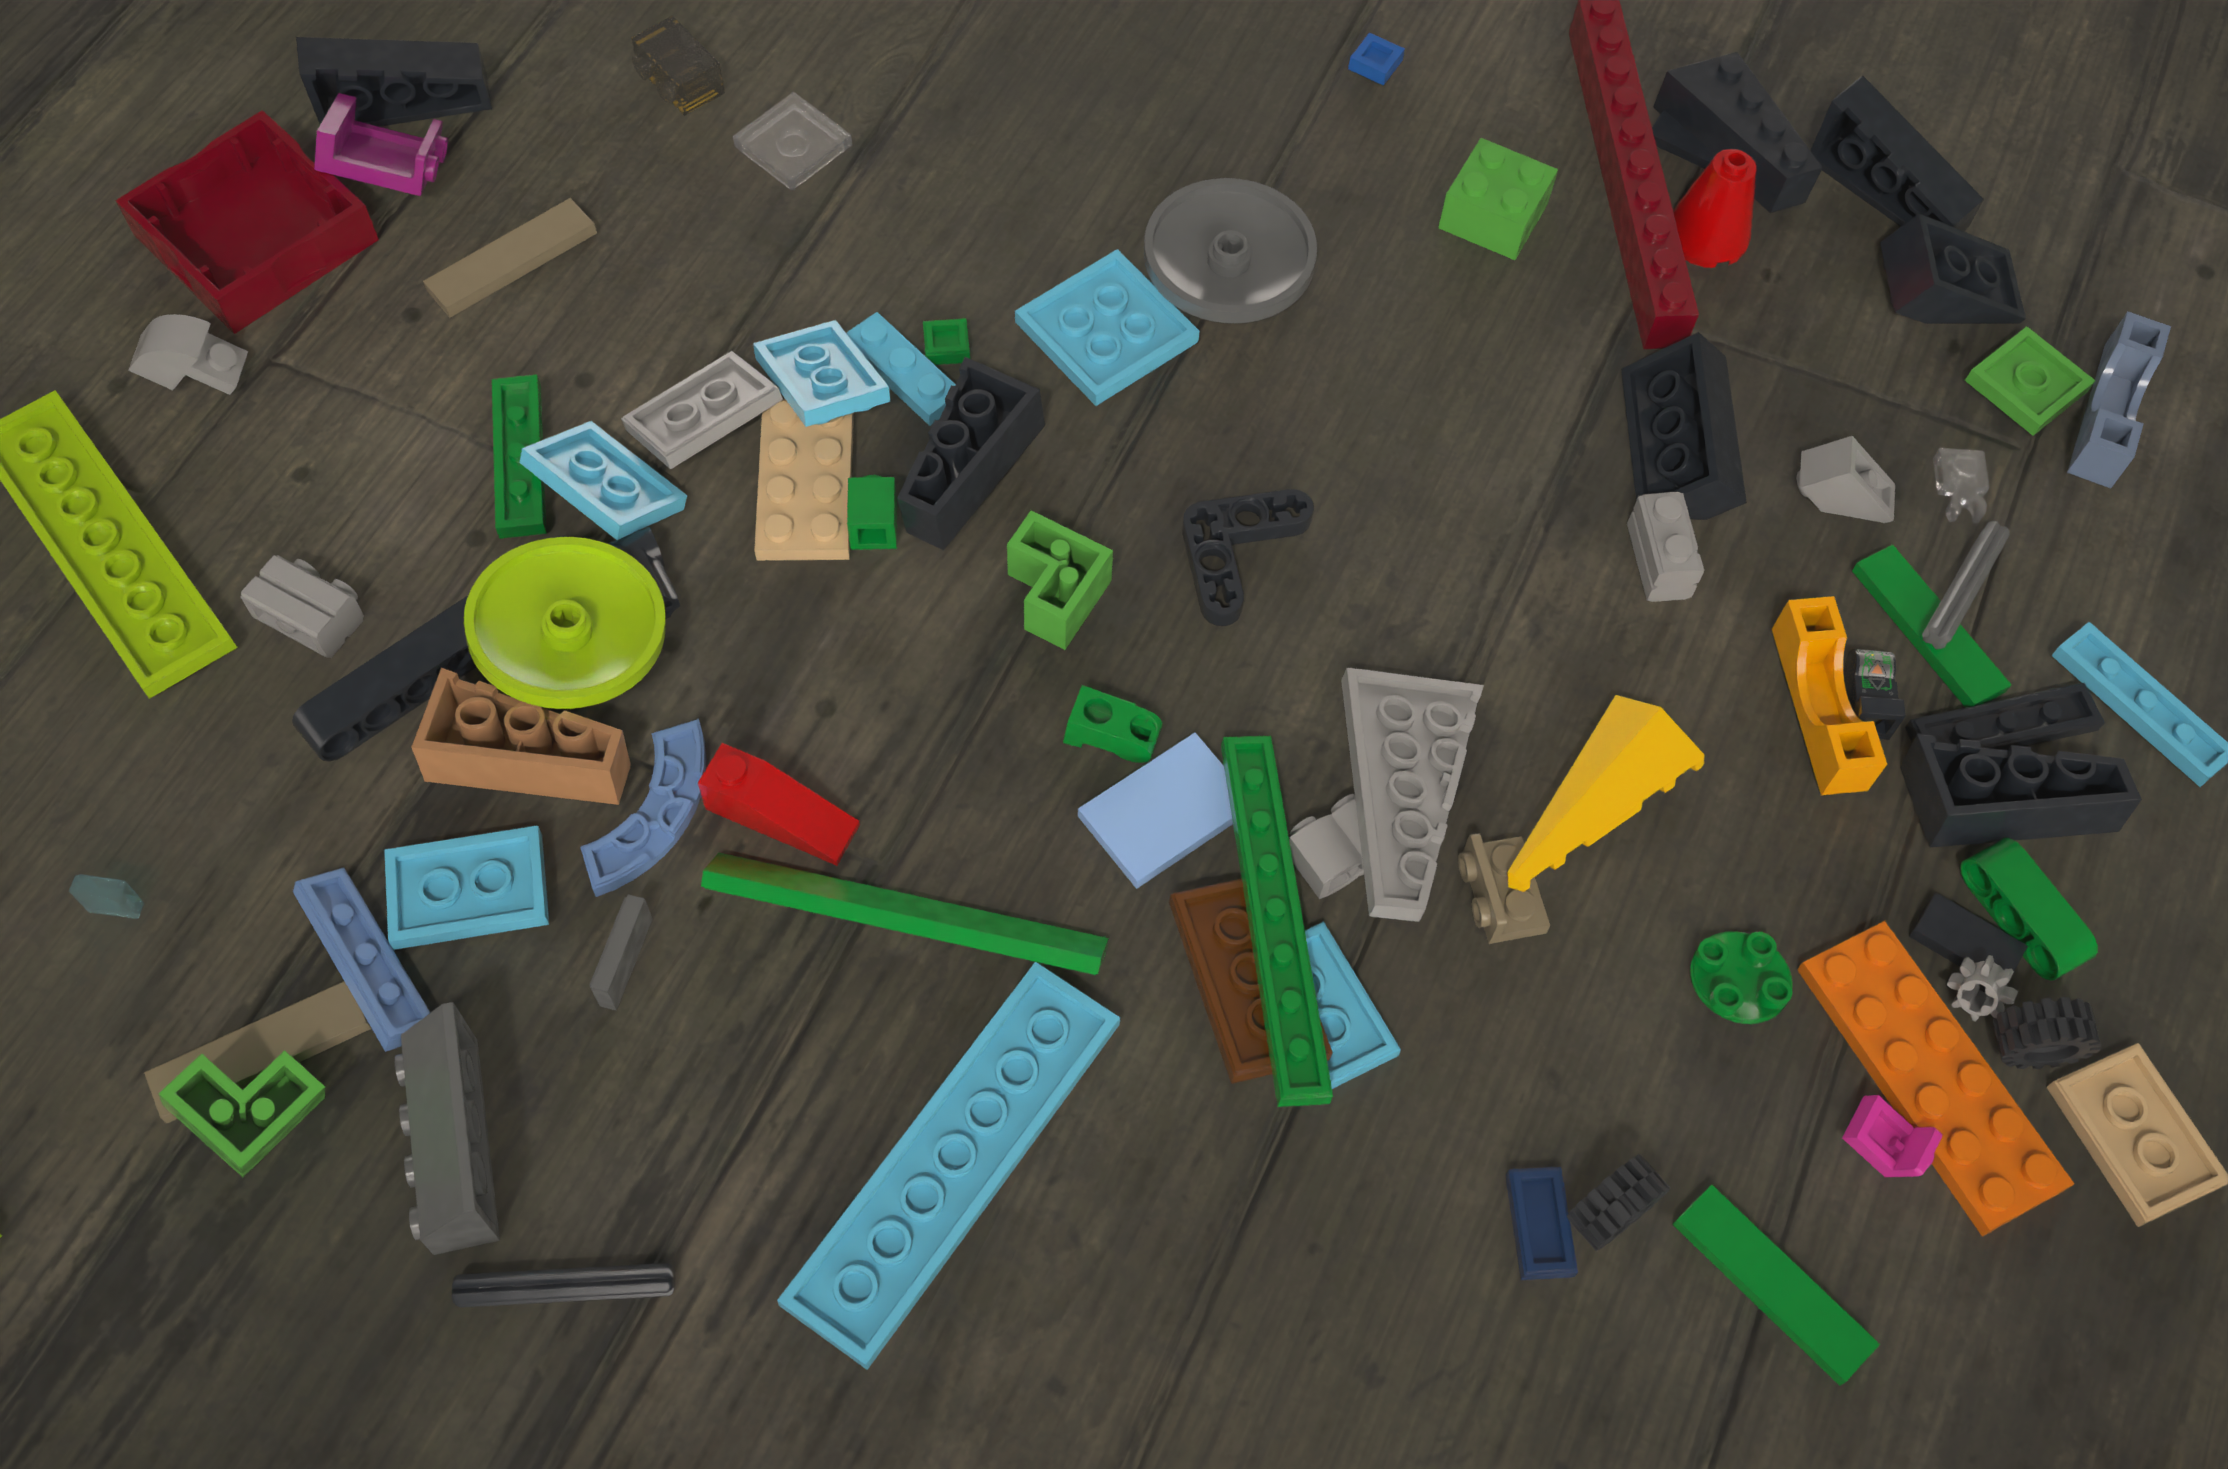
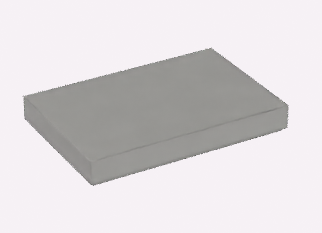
M730 351L623 416L621 420L628 433L668 468L672 469L782 401L783 398L779 387L733 351Z

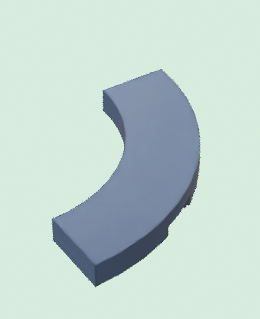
M699 719L652 733L655 751L654 770L649 784L650 790L637 813L631 814L622 824L604 837L580 847L596 897L616 890L649 870L668 853L688 827L701 798L698 781L706 770L707 761L705 741Z

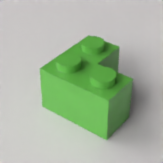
M1030 511L1007 544L1008 575L1033 587L1024 599V630L1066 650L1112 581L1113 550L1036 512Z
M284 1050L242 1090L201 1053L159 1093L162 1105L240 1176L244 1177L325 1098V1086Z

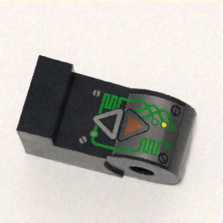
M1851 649L1847 655L1844 667V683L1850 705L1862 721H1865L1866 718L1881 719V722L1875 725L1879 739L1890 740L1906 717L1904 700L1898 698L1897 682H1895V656L1893 652Z

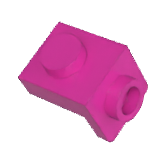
M1871 1095L1862 1098L1842 1139L1884 1177H1915L1923 1175L1925 1170L1932 1164L1934 1152L1943 1135L1935 1127L1914 1128L1879 1095Z

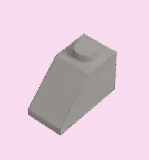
M1853 436L1801 452V468L1797 473V485L1801 494L1804 497H1808L1821 512L1882 523L1894 521L1895 483Z

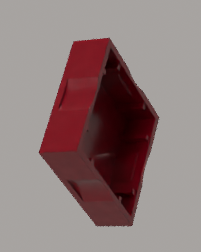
M263 110L211 141L193 157L167 168L115 200L134 236L234 334L379 240L365 204L335 176L314 170L315 163L304 154L299 143Z

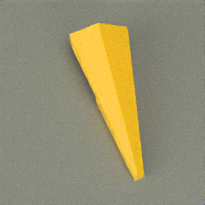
M1615 695L1508 870V887L1522 892L1529 889L1531 879L1549 866L1556 870L1565 864L1566 855L1581 844L1589 847L1638 813L1642 809V802L1658 790L1666 793L1675 787L1676 778L1690 768L1694 771L1701 769L1704 765V753L1661 707Z

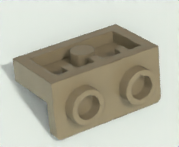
M1480 833L1469 835L1463 852L1458 856L1461 877L1465 883L1470 882L1475 897L1472 899V912L1478 928L1484 927L1489 944L1546 934L1550 928L1549 919L1535 877L1531 879L1530 888L1524 892L1508 887L1507 872L1524 846L1522 836L1483 843Z

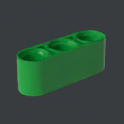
M2004 838L1962 861L1961 874L1967 887L2003 932L2028 946L2023 954V958L2039 976L2045 980H2056L2096 956L2098 945L2090 929L2018 842L2011 838Z

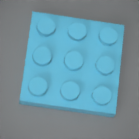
M1118 249L1015 310V323L1095 406L1199 342L1200 331L1172 303L1165 299L1156 287Z

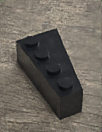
M966 357L959 368L960 377L956 385H951L945 397L946 406L939 421L934 420L928 433L929 442L924 452H919L898 496L906 533L942 550H945L1045 426L1040 389Z

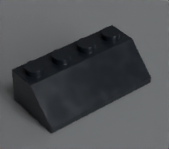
M1697 332L1622 368L1636 501L1639 496L1644 494L1683 493L1690 520H1707L1746 504L1747 500L1726 356L1701 333Z

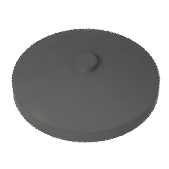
M1236 178L1204 180L1185 186L1172 193L1153 212L1147 224L1144 238L1145 267L1152 283L1162 296L1186 313L1201 319L1220 323L1259 321L1274 316L1290 307L1308 288L1313 277L1317 257V240L1314 229L1308 217L1295 202L1269 186Z

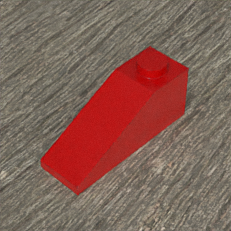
M721 743L698 781L706 810L836 866L839 864L860 826L859 820L767 761L724 743Z

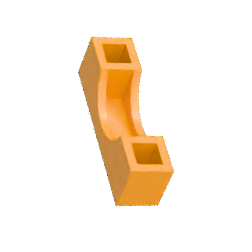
M1835 597L1788 600L1772 628V633L1820 794L1831 795L1868 791L1887 766V762L1874 721L1864 722L1859 719L1848 700L1843 675V655L1847 635Z

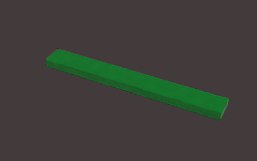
M1271 736L1223 737L1221 743L1222 758L1277 1106L1330 1104L1333 1092Z
M718 853L704 868L701 887L705 889L1093 975L1099 973L1108 944V938L724 853Z

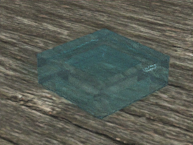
M80 874L79 876L75 875L69 890L78 902L91 913L138 919L144 905L142 899L124 880Z

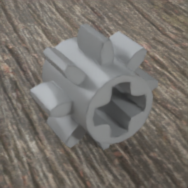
M1991 955L1985 961L1974 963L1969 957L1964 958L1960 966L1962 974L1952 973L1947 983V986L1951 989L1958 990V994L1952 1003L1953 1008L1962 1007L1971 1014L1972 1021L1975 1022L1979 1016L1988 1014L1997 1018L1996 1015L2005 1010L2003 1003L2013 1004L2018 994L2016 989L2007 986L2014 971L2012 969L2003 970L1994 963V958ZM1980 984L1986 987L1985 992L1979 990Z

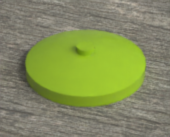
M555 537L521 545L492 562L477 578L470 590L464 610V627L468 649L475 665L483 676L497 689L531 705L554 709H573L611 700L631 689L643 679L655 664L664 643L665 607L661 591L654 578L641 563L626 552L612 545L592 539Z

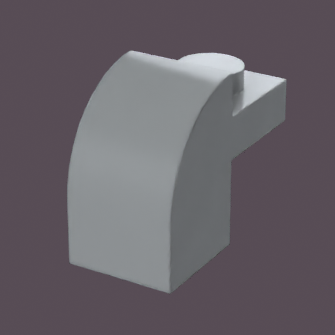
M163 315L152 320L141 334L128 371L171 390H174L183 377L187 375L230 395L237 387L248 351L209 334L208 330L211 323L186 315Z

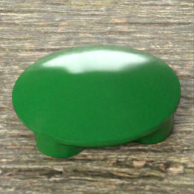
M1729 931L1715 934L1704 939L1692 957L1690 977L1695 992L1711 1011L1729 1021L1742 1024H1757L1768 1021L1782 1012L1792 997L1790 969L1785 959L1777 951L1775 940L1764 932L1749 934Z

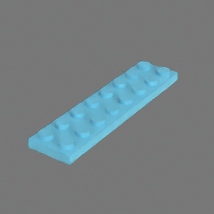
M1035 962L777 1300L779 1306L868 1370L1118 1028L1120 1017Z

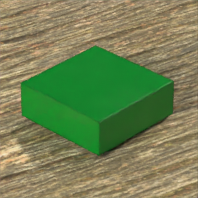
M966 318L923 321L925 355L934 365L959 364L963 362L965 357L970 359Z

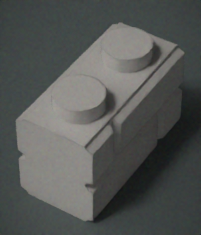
M1670 492L1639 496L1627 526L1646 600L1659 602L1691 598L1697 588L1696 583H1699L1704 573L1701 556L1697 553L1698 546L1683 493Z
M274 555L260 570L259 577L255 576L241 591L240 598L253 618L326 658H332L345 643V638L347 636L350 637L363 622L364 615L356 601L358 598L357 593L341 580L334 579L330 584L321 579L317 570L301 559H296L292 563L279 555Z

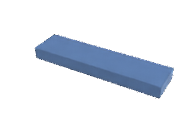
M345 868L296 881L293 890L295 897L383 1049L386 1052L402 1046L401 1034L427 1016L430 1011Z

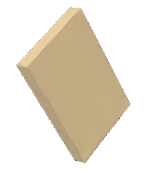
M2139 1043L2061 1077L2047 1086L2052 1097L2138 1227L2228 1184L2227 1172Z

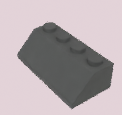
M453 1002L440 1005L401 1034L402 1054L395 1056L397 1079L401 1087L406 1086L407 1104H402L399 1108L400 1122L404 1135L411 1138L412 1154L406 1155L404 1158V1168L409 1187H415L417 1206L409 1209L410 1227L414 1239L420 1240L433 1255L500 1241L478 1041Z

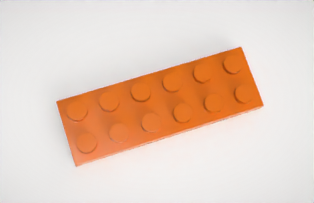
M1885 921L1804 961L1797 971L1892 1108L1914 1128L1935 1127L1942 1133L1943 1136L1934 1152L1932 1165L1982 1237L2074 1185L2067 1172Z

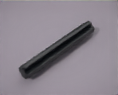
M669 1263L458 1274L453 1279L452 1300L458 1307L670 1296L674 1293L675 1270Z

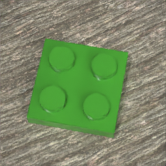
M2027 326L1974 367L1965 379L1967 383L2033 436L2086 394L2095 382L2092 377Z

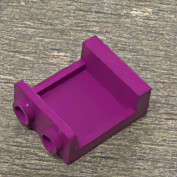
M338 93L317 130L314 170L421 196L427 182H435L439 162L443 163L446 157L448 138L441 136L443 121L433 119L425 138L354 121L356 97Z

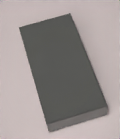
M629 894L624 898L589 986L601 1007L617 1011L653 918L644 898Z

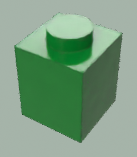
M867 475L864 477L848 478L847 528L851 550L897 549L895 477Z

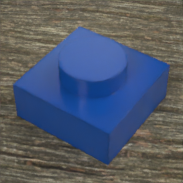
M1369 32L1351 55L1348 69L1384 86L1403 61L1405 48Z

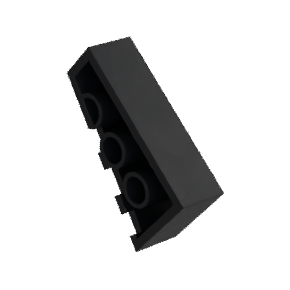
M296 37L299 74L320 125L338 93L356 97L354 121L378 127L492 109L487 72L478 43Z
M1738 52L1666 72L1653 106L1654 109L1660 114L1663 110L1667 111L1715 156L1726 149L1741 150L1750 155L1755 161L1757 168L1754 199L1770 213L1806 203L1823 167Z
M1863 75L1832 100L1810 150L1823 167V172L1899 226H1903L1916 215L1921 214L1962 231L1969 228L1984 200L1982 196Z
M1917 734L1900 766L1930 848L1992 843L2004 838H2011L2016 841L2120 832L2142 800L2125 760L2122 758L2058 751L2055 756H2047L2032 752L2031 747L2011 745L2008 751L1981 748L1980 741L1960 739L1956 745L1936 742L1935 736Z

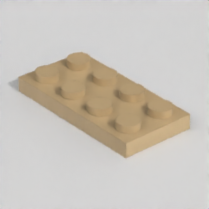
M786 399L762 412L754 550L757 561L849 560L850 542L847 528L848 478H852L854 413L831 419L824 424H814L805 427Z

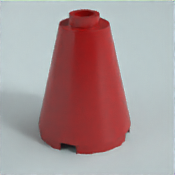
M1726 149L1716 154L1673 209L1684 257L1689 263L1705 268H1716L1717 263L1730 261L1729 265L1733 264L1746 253L1751 241L1757 169L1755 161L1747 153L1736 149Z

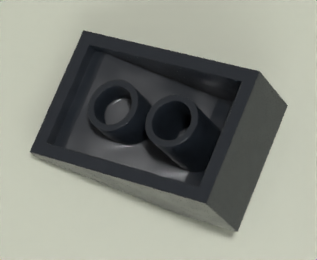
M1921 214L1916 215L1880 242L1884 259L1883 267L1887 273L1891 292V304L1895 313L1925 324H2020L2026 320L2009 249Z

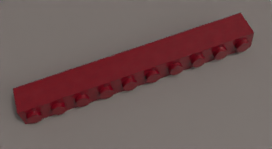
M1578 0L1569 30V37L1643 349H1664L1691 336L1699 312L1620 0Z

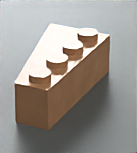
M444 668L440 670L412 744V750L425 782L616 805L620 803L631 766L622 730L568 711L558 714L540 706L519 701L498 693L497 688L493 685L478 681L475 685L460 680L457 673Z

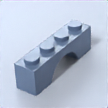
M2127 311L2105 344L2067 473L2112 488L2133 460L2144 425L2136 421L2138 408L2145 390L2163 357L2171 326Z

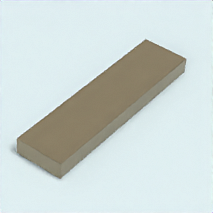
M569 198L424 280V286L430 296L451 318L597 234L595 224Z
M345 981L144 1072L160 1118L164 1122L170 1123L177 1118L162 1105L159 1093L201 1053L236 1085L243 1089L284 1050L299 1063L370 1030L371 1026Z

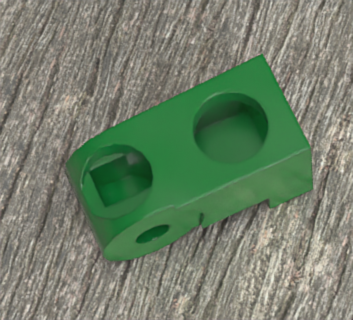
M1082 685L1067 723L1063 743L1080 748L1084 743L1113 752L1122 759L1135 763H1144L1151 759L1163 725L1161 719L1151 711L1135 706L1136 704Z

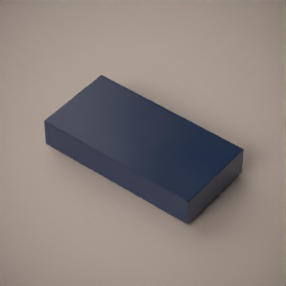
M1561 1167L1509 1169L1505 1177L1521 1280L1575 1277L1578 1273L1571 1225L1566 1217L1569 1212Z

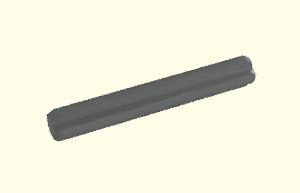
M1990 521L1982 529L1922 634L1925 643L1932 644L1935 649H1942L1951 641L2010 536L2008 527L2000 526L1998 521Z

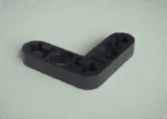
M1287 489L1203 501L1192 504L1186 509L1183 516L1182 535L1200 610L1203 617L1209 623L1216 626H1228L1235 623L1242 613L1244 593L1232 545L1303 534L1310 527L1314 511V503L1305 492L1297 489ZM1293 508L1294 512L1300 515L1299 517H1292L1290 512L1285 511V509ZM1269 510H1272L1271 518H1274V522L1268 521ZM1244 511L1252 512L1259 517L1260 522L1254 526H1244L1237 522L1235 517ZM1204 520L1206 526H1210L1209 540L1204 542L1202 528L1199 524H1196V521ZM1207 556H1216L1224 561L1225 567L1219 571H1209L1201 566L1200 561ZM1223 585L1222 594L1224 601L1230 603L1228 608H1221L1219 602H1215L1216 587Z

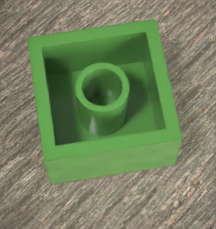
M1480 138L1446 194L1438 228L1516 260L1549 203L1558 169Z

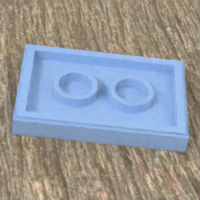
M1193 733L1078 808L1080 820L1136 889L1233 824L1224 766L1196 733Z

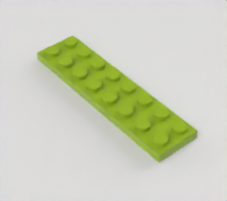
M56 390L0 419V481L149 699L237 648L225 628Z

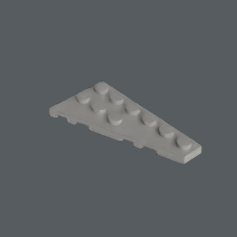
M1346 668L1341 682L1369 916L1419 922L1426 910L1437 867L1436 861L1440 845L1445 837L1448 814L1454 802L1467 752L1468 737L1474 725L1475 710L1484 685Z

